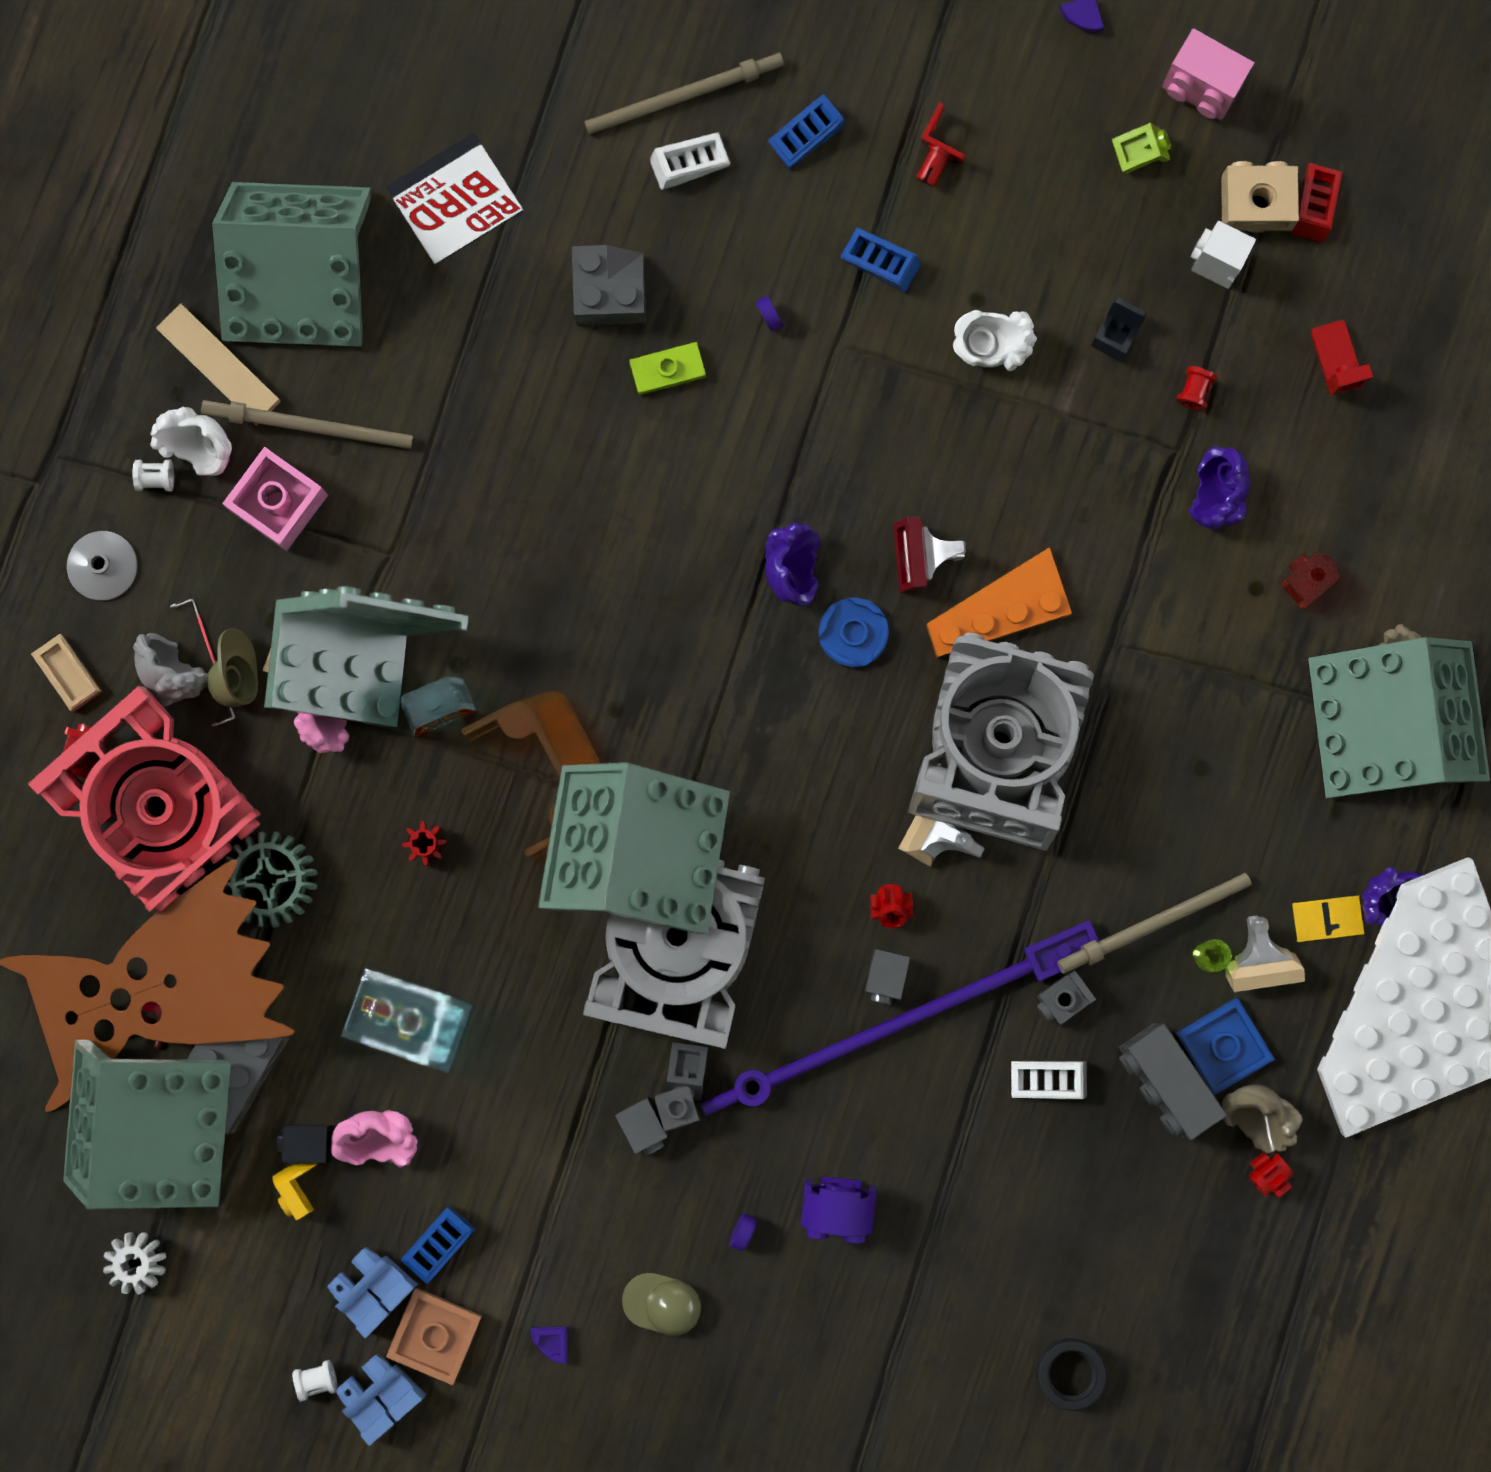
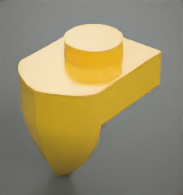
M305 1162L292 1165L273 1176L274 1185L281 1195L278 1198V1202L282 1210L288 1217L293 1215L296 1221L314 1211L296 1179L315 1167L317 1163Z

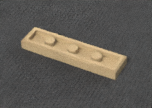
M182 304L177 306L156 327L231 402L245 403L248 408L272 411L281 402Z

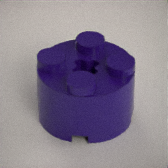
M821 1177V1184L813 1185V1178L806 1179L801 1226L807 1229V1237L828 1239L830 1234L843 1236V1240L846 1242L864 1243L865 1235L873 1233L877 1187L870 1184V1189L865 1190L861 1188L862 1181L847 1178Z

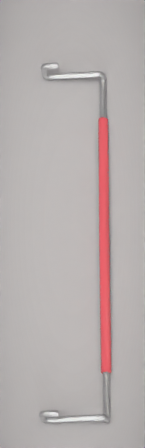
M189 599L180 604L171 605V608H176L190 601L193 602L201 631L214 664L216 661L194 600ZM230 708L233 717L219 723L212 724V726H218L227 721L235 719V715L232 708Z

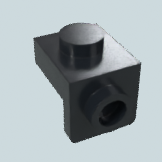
M1115 298L1091 347L1122 362L1147 313L1120 298Z

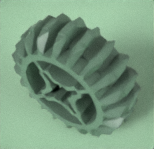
M259 832L258 844H256L251 836L245 837L248 849L245 850L238 844L233 847L234 851L239 855L237 858L238 863L230 878V882L226 884L224 890H232L233 893L230 896L245 899L248 898L243 889L257 888L262 892L263 900L267 902L268 909L254 906L244 920L245 923L250 924L256 915L257 926L262 928L266 926L268 917L274 928L280 926V915L286 923H292L293 916L290 911L293 909L295 913L303 915L305 910L299 905V902L301 900L309 904L313 902L311 896L305 895L306 888L317 890V884L307 882V877L318 875L317 870H306L305 866L314 861L313 857L308 855L300 858L306 847L303 844H299L291 849L294 844V838L291 836H287L281 844V833L273 832L270 842L265 832ZM271 850L280 851L291 860L295 870L280 871L276 867L275 860L271 857ZM260 853L256 872L253 875L242 878L248 862ZM226 856L225 861H226V862H229V861L234 860V859H236V858L231 857V856ZM267 871L270 874L284 877L276 879V883H272V888L255 882L261 881L262 877L266 876L265 873ZM296 881L291 897L279 906L278 901L280 900L282 887Z

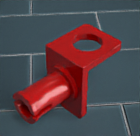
M941 102L938 104L921 137L922 144L928 146L930 151L919 173L916 175V178L924 183L929 172L932 170L927 180V185L934 188L948 160H955L961 164L965 161V154L931 137L945 110V105Z

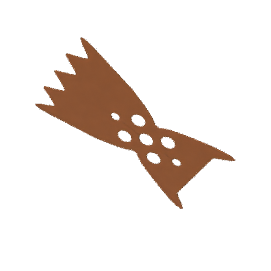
M237 859L231 860L214 870L173 900L160 913L154 914L129 938L117 953L114 961L109 965L87 958L67 956L19 955L0 959L1 966L26 977L57 1073L58 1085L46 1105V1112L55 1110L70 1100L75 1040H90L110 1059H114L125 1046L128 1038L134 1034L147 1039L168 1043L207 1044L272 1039L289 1036L295 1032L284 1024L264 1017L267 1008L284 989L283 984L259 979L251 975L253 968L270 947V943L245 937L237 932L240 925L256 905L255 900L230 896L223 892L238 863ZM136 957L142 958L147 964V974L141 980H134L127 973L129 961ZM168 974L176 977L177 982L173 988H168L163 984L164 978ZM86 975H93L100 982L98 994L91 998L84 996L80 990V982ZM118 988L125 989L131 996L130 1006L124 1011H118L110 1004L111 994ZM147 1002H156L162 1010L161 1019L156 1024H148L142 1018L141 1010ZM69 1011H73L78 1015L77 1022L74 1025L66 1022L65 1016ZM99 1020H109L114 1026V1036L108 1042L98 1040L94 1034V1027Z

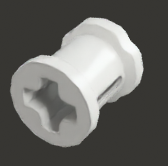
M135 460L132 474L135 491H142L144 488H164L165 491L173 490L174 466L172 460H165L164 463H143L142 460Z
M330 1360L323 1361L322 1366L305 1371L301 1369L293 1371V1383L300 1402L307 1400L308 1396L326 1391H329L331 1394L336 1393L338 1388L337 1378Z

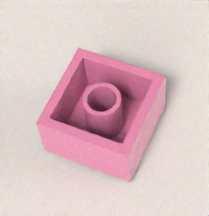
M1193 28L1173 61L1162 88L1166 89L1168 95L1180 102L1187 101L1196 106L1198 112L1210 119L1217 118L1222 121L1255 62Z
M264 447L222 504L285 551H288L328 494L317 483Z

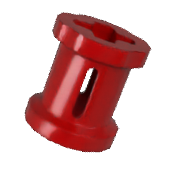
M1190 366L1186 370L1188 378L1183 392L1178 394L1176 402L1192 410L1205 411L1208 405L1205 400L1210 386L1216 382L1217 376L1206 369Z

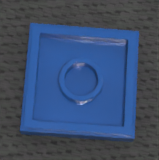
M1238 997L1175 1033L1213 1096L1275 1060Z

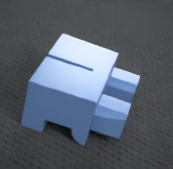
M367 1247L351 1261L365 1275L357 1284L342 1271L327 1286L333 1296L339 1301L335 1307L347 1315L364 1338L368 1337L418 1285L387 1255L381 1258Z
M379 1353L361 1367L374 1382L370 1387L364 1390L355 1378L351 1376L336 1389L338 1396L346 1406L342 1412L357 1426L361 1432V1437L368 1446L375 1442L426 1395L398 1363L392 1366Z

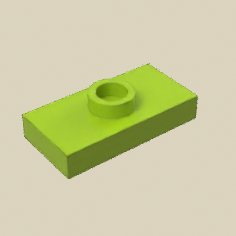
M697 342L629 360L638 395L706 378Z

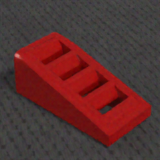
M1312 163L1308 164L1298 200L1299 221L1291 231L1293 235L1317 242L1325 241L1332 229L1343 172ZM1313 180L1331 184L1330 188H1328L1325 186L1314 184ZM1310 194H1315V195H1319V196L1326 197L1327 200H1326V199L1319 198V197L1312 196V195H1310ZM1308 207L1324 211V213L1310 210Z

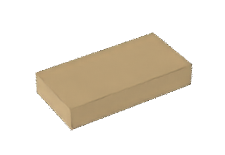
M62 634L57 635L31 653L70 711L75 712L102 693V690Z

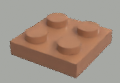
M415 1288L386 1357L453 1385L483 1315Z

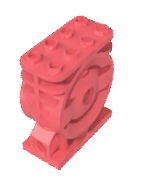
M138 686L30 781L28 785L37 795L41 794L60 816L80 817L85 836L94 851L114 870L115 876L126 883L131 889L130 892L134 896L137 895L146 905L145 908L149 912L157 909L160 913L180 896L176 890L182 885L186 888L192 886L207 873L203 868L204 865L210 860L213 864L219 862L233 850V846L230 844L232 840L237 836L242 840L250 835L260 825L257 818L261 813L254 809L246 800L247 798L233 786L231 780L225 777L201 750L181 739L173 738L174 718L157 701L154 694L147 687ZM128 723L142 738V740H135L120 745L113 750L109 748V740ZM164 726V737L159 739L156 733ZM96 753L101 759L92 768L83 784L73 773V769H77ZM180 755L187 758L175 770L169 767L153 766L143 768L130 775L124 781L117 794L115 807L118 820L103 832L101 826L112 816L111 801L114 789L118 781L128 770L146 761L164 760L173 762ZM208 783L210 791L203 796L204 814L197 832L188 842L179 848L166 852L143 850L133 860L126 857L139 844L160 847L170 845L182 839L191 830L197 819L199 809L197 792ZM154 796L162 798L166 805L165 812L159 817L152 815L148 810V802ZM80 801V810H72L71 808Z

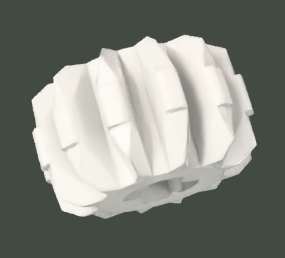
M132 1232L126 1233L124 1235V1242L120 1239L112 1241V1247L116 1252L108 1251L104 1254V1258L112 1261L113 1264L104 1267L103 1272L111 1273L114 1271L116 1276L109 1283L111 1286H115L123 1281L121 1289L124 1294L129 1293L133 1287L137 1294L144 1293L146 1285L153 1288L158 1284L154 1274L162 1275L165 1273L166 1269L163 1266L157 1265V1262L165 1259L166 1254H155L154 1250L160 1245V1242L154 1240L147 1245L148 1234L145 1232L140 1233L137 1240ZM140 1258L141 1266L130 1268L128 1260Z

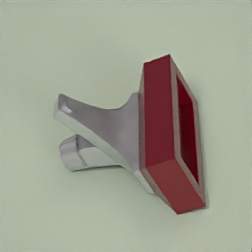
M906 517L893 524L900 593H912L927 587L928 580L932 579L935 569L943 561L963 560L965 557L966 543L964 541H943L933 537L928 528L923 526L920 517Z

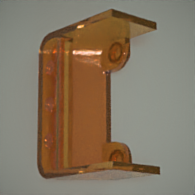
M547 691L511 703L461 729L469 741L499 726L507 736L514 739L525 738L536 732L559 778L562 765L601 764L566 696L558 691ZM556 802L551 806L549 811V821L551 825L553 823ZM550 837L525 849L526 856L532 860L548 852Z

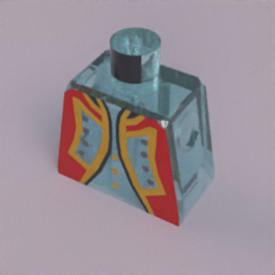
M453 676L444 677L403 695L401 700V707L414 737L476 711L463 678Z

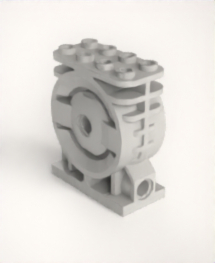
M965 633L964 636L957 637L950 651L944 681L935 710L932 727L933 753L924 757L908 813L1047 851L1059 831L1062 819L1060 815L1065 794L1057 782L1067 770L1072 760L1078 741L1079 730L1084 720V710L1088 703L1089 689L1094 678V674L1088 670L1089 667L1078 661L1066 663L1055 660L1052 655L1045 652L1030 653L1022 651L1012 643L1001 642L997 644L989 642L981 635L975 633ZM991 698H1005V699H993V700H989V701H986V702H984V703H981V704L978 705L976 708H974V709L971 711V713H968V712H965V711H961V710H957V709L967 710V709H969L971 706H973L974 704H976V703H978V702H980V701L986 700V699H991ZM1036 717H1037L1038 720L1040 721V723H1041V725H1042V727H1043V730H1044L1045 732H1047V733L1052 734V735L1042 733L1041 727H1040L1039 722L1037 721ZM998 732L1004 733L1009 737L1010 742L1006 744L1000 743L993 734ZM957 747L962 748L965 758L961 755ZM1030 767H1034L1044 771L1042 773L1034 771L1031 775L1024 779L1010 780L1011 778L1022 775L1028 769H1030Z
M719 860L712 904L718 911L722 922L738 925L739 934L717 929V924L711 913L707 934L687 932L688 938L686 942L681 946H673L667 939L670 927L609 913L605 939L610 963L594 972L583 1015L726 1048L736 1006L726 989L738 977L747 958L765 878L759 876L760 869L739 865L738 870L735 871L724 868L725 861ZM618 938L637 942L639 952L645 962L657 972L667 976L682 977L691 975L701 970L710 960L730 964L731 966L727 972L711 968L703 976L689 982H665L646 972L636 960L632 949L619 946ZM616 968L619 978L604 974ZM627 984L640 995L658 1002L656 1012L649 1015L622 1009ZM720 991L728 1004L711 1000L712 996ZM703 1000L697 1027L667 1019L664 1014L666 1004L686 1005Z

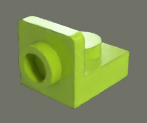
M1152 123L1112 139L1122 172L1126 174L1157 160L1161 162L1170 160L1167 151L1171 149L1169 137L1164 129L1160 130L1159 127Z

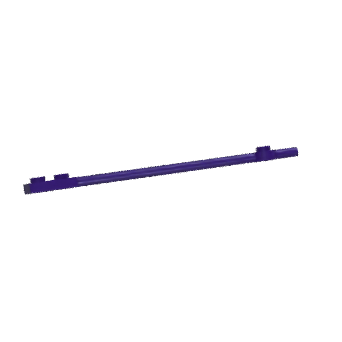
M1087 920L1023 949L1027 957L1024 961L772 1072L764 1074L758 1070H747L738 1076L735 1088L701 1102L702 1109L705 1115L708 1116L737 1102H742L748 1106H758L766 1101L771 1087L1032 972L1037 982L1061 972L1057 961L1080 951L1081 946L1090 941L1096 940L1099 942L1090 920ZM749 1081H756L760 1086L758 1093L754 1095L747 1093L745 1089L746 1084Z

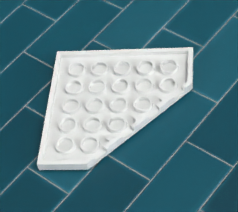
M1464 858L1403 883L1395 897L1397 898L1390 917H1386L1374 943L1376 945L1368 965L1365 964L1353 989L1355 993L1347 1011H1343L1332 1035L1334 1040L1326 1057H1322L1317 1068L1339 1130L1345 1138L1491 1078V909L1473 859Z

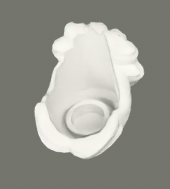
M975 310L963 315L956 322L954 328L956 339L954 340L953 349L960 358L972 366L996 367L1004 364L1007 370L1012 371L1017 366H1021L1025 359L1032 354V347L1037 337L1033 333L1034 325L1027 312L1016 311L1008 317L1004 314L985 313Z
M189 407L168 410L164 414H160L156 419L157 423L152 426L150 445L153 449H157L163 457L169 458L175 455L179 459L189 461L193 464V468L198 475L215 476L223 473L229 462L232 445L223 428L214 419L206 415H197Z

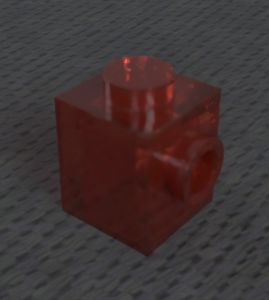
M1316 551L1309 558L1303 553L1291 563L1288 568L1292 573L1279 584L1303 610L1339 580L1341 576L1336 572L1338 567L1328 555H1321Z

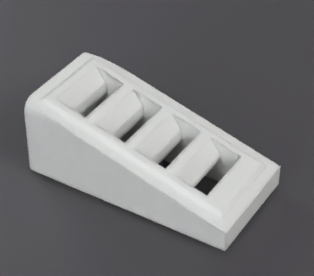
M718 132L656 148L650 158L661 189L677 186L730 165ZM704 147H710L714 157L713 161H709ZM693 151H696L701 164L696 165L692 154ZM679 156H683L686 168H682ZM668 160L671 164L673 171H671L667 162Z
M1086 1061L1011 1062L1012 1098L1084 1099L1087 1096ZM1024 1069H1030V1090H1024ZM1038 1069H1045V1090H1039ZM1053 1070H1059L1060 1090H1053ZM1068 1070H1074V1090H1068Z

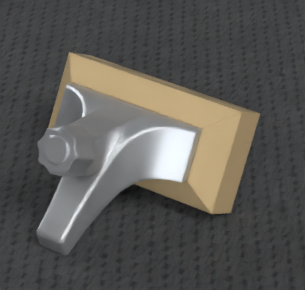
M916 815L898 849L931 867L936 856L945 850L961 851L980 858L985 848L977 843L961 827Z
M1258 915L1248 917V942L1246 948L1242 953L1235 956V960L1225 963L1226 978L1233 991L1238 992L1305 982L1304 967L1297 955L1289 952L1286 948L1279 947L1269 938L1268 920L1264 917H1258Z

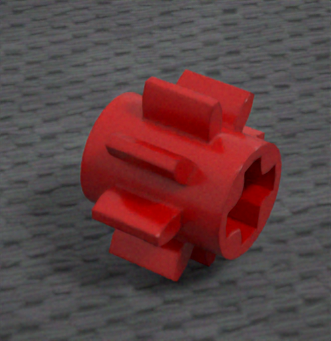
M421 821L420 830L415 832L412 829H407L411 838L409 842L402 843V847L411 848L413 852L408 860L413 862L420 856L424 866H429V858L435 856L436 858L443 859L442 854L438 851L440 846L447 845L448 841L437 837L441 831L439 826L434 827L430 832L427 830L426 822ZM423 835L433 840V846L427 847V853H424L423 849L416 846L417 842L423 840Z
M886 884L878 889L877 895H870L872 920L880 919V923L884 927L898 928L906 923L907 918H913L912 893H904L901 886Z
M1262 1153L1250 1162L1255 1171L1248 1175V1177L1264 1197L1273 1193L1276 1197L1280 1198L1292 1188L1287 1180L1294 1173L1277 1153L1271 1158L1266 1153Z

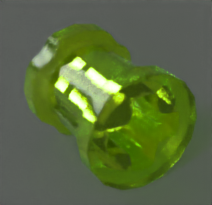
M1213 939L1198 944L1194 950L1193 957L1198 968L1201 970L1217 972L1228 967L1232 954L1225 942ZM1215 947V954L1220 956V960L1209 964L1210 958L1205 956V951L1213 950Z

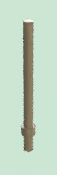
M780 53L757 61H754L752 58L739 63L740 67L584 121L587 132L590 135L743 80L748 83L759 79L760 74L784 66Z
M203 400L201 406V414L228 418V421L231 423L244 424V421L406 449H411L413 443V435L248 408L245 403L232 401L230 405Z
M1243 873L1099 942L1096 940L1090 941L1082 945L1080 951L1057 961L1058 967L1065 974L1086 963L1093 965L1103 960L1105 954L1251 886V880L1246 873Z

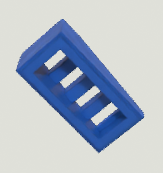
M823 94L770 138L768 143L788 169H790L844 128V119ZM820 112H822L830 122L827 126L818 116ZM808 121H811L817 128L818 134L814 135L806 125ZM799 129L808 140L805 145L794 133L796 130ZM788 138L798 151L792 154L784 144V139Z
M858 227L840 257L843 261L904 293L907 291L921 265L916 254ZM865 241L869 245L860 259L856 256ZM876 249H880L881 251L873 264L869 263ZM889 255L893 256L887 270L882 269ZM904 262L898 275H895L901 263Z
M449 1205L403 1256L401 1261L428 1284L476 1229ZM445 1221L461 1234L458 1239L442 1226ZM436 1231L452 1245L448 1250L432 1236ZM426 1242L442 1255L439 1260L423 1247ZM417 1252L433 1265L430 1271L413 1258Z

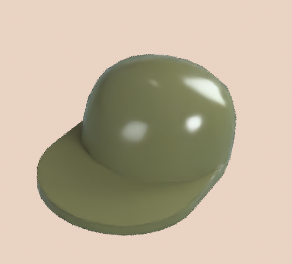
M227 629L219 637L217 645L218 661L212 665L208 672L207 686L210 694L219 704L233 708L250 704L255 700L258 692V674L255 650L248 636L239 629Z
M643 1273L634 1277L627 1284L623 1292L622 1306L626 1316L632 1323L642 1328L666 1335L679 1336L688 1333L696 1325L701 1315V1302L698 1293L691 1285L675 1278L656 1273Z

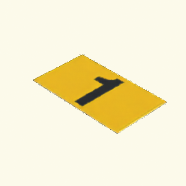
M1359 895L1292 903L1297 942L1364 934Z

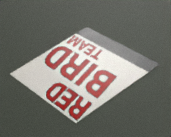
M474 133L386 186L434 264L523 210Z

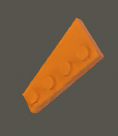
M1050 547L928 622L926 627L936 657L940 658L950 655L955 639L964 636L965 633L981 635L986 641L990 642L1070 616L1072 612Z

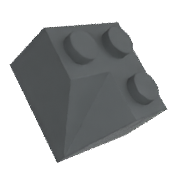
M609 245L572 246L573 304L576 326L646 323L644 253Z

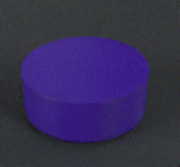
M766 295L757 300L756 305L770 331L774 332L783 327L784 325L769 297Z
M746 1213L740 1216L730 1237V1247L739 1251L745 1250L754 1233L757 1223L756 1218Z

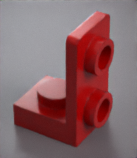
M1344 320L1315 327L1311 330L1310 334L1330 396L1364 387L1373 378L1369 364L1359 366Z

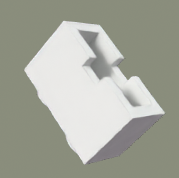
M1217 221L1212 231L1207 228L1204 230L1190 256L1196 259L1191 271L1229 289L1241 271L1256 239L1225 223Z

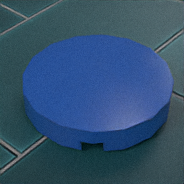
M858 597L843 599L832 604L822 616L818 630L820 645L826 656L836 664L848 668L865 667L877 660L886 648L889 636L887 621L881 609L871 601Z

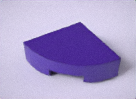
M1076 0L1060 6V12L1068 23L1085 30L1087 33L1103 32L1104 26L1095 0Z
M567 1326L530 1328L533 1342L543 1355L553 1362L568 1364Z

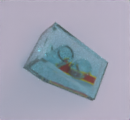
M365 969L341 1036L449 1073L472 1004Z

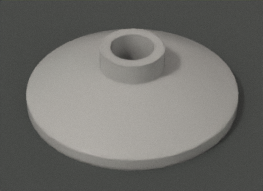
M96 531L83 536L72 547L67 559V574L73 587L83 596L97 601L112 600L124 594L133 584L138 570L137 556L133 547L122 536L109 531ZM98 558H103L105 560L104 567L96 570L94 568V561Z

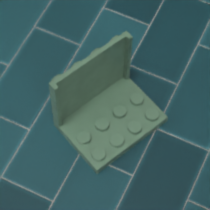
M231 183L212 222L222 341L339 346L362 345L363 328L358 235L371 202L370 188Z
M338 587V590L320 589L319 593L303 591L301 592V597L276 600L264 708L379 726L397 727L407 636L467 630L469 616L456 614L455 607L446 605H433V609L424 607V602L420 600L402 599V603L392 602V595L370 593V597L361 596L360 589L352 587Z
M1424 637L1308 658L1326 798L1435 783H1480L1490 781L1472 641Z
M630 763L562 765L538 908L549 911L610 913L696 934H707L730 791Z
M75 1040L64 1183L87 1209L218 1207L231 1063L228 1060L110 1059L92 1041Z

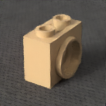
M1239 161L1232 163L1231 166H1227L1222 175V223L1239 231L1254 233L1293 230L1299 221L1298 166H1287V163L1282 161L1270 162L1266 166H1252L1251 162ZM1252 197H1263L1268 207H1257L1253 203Z

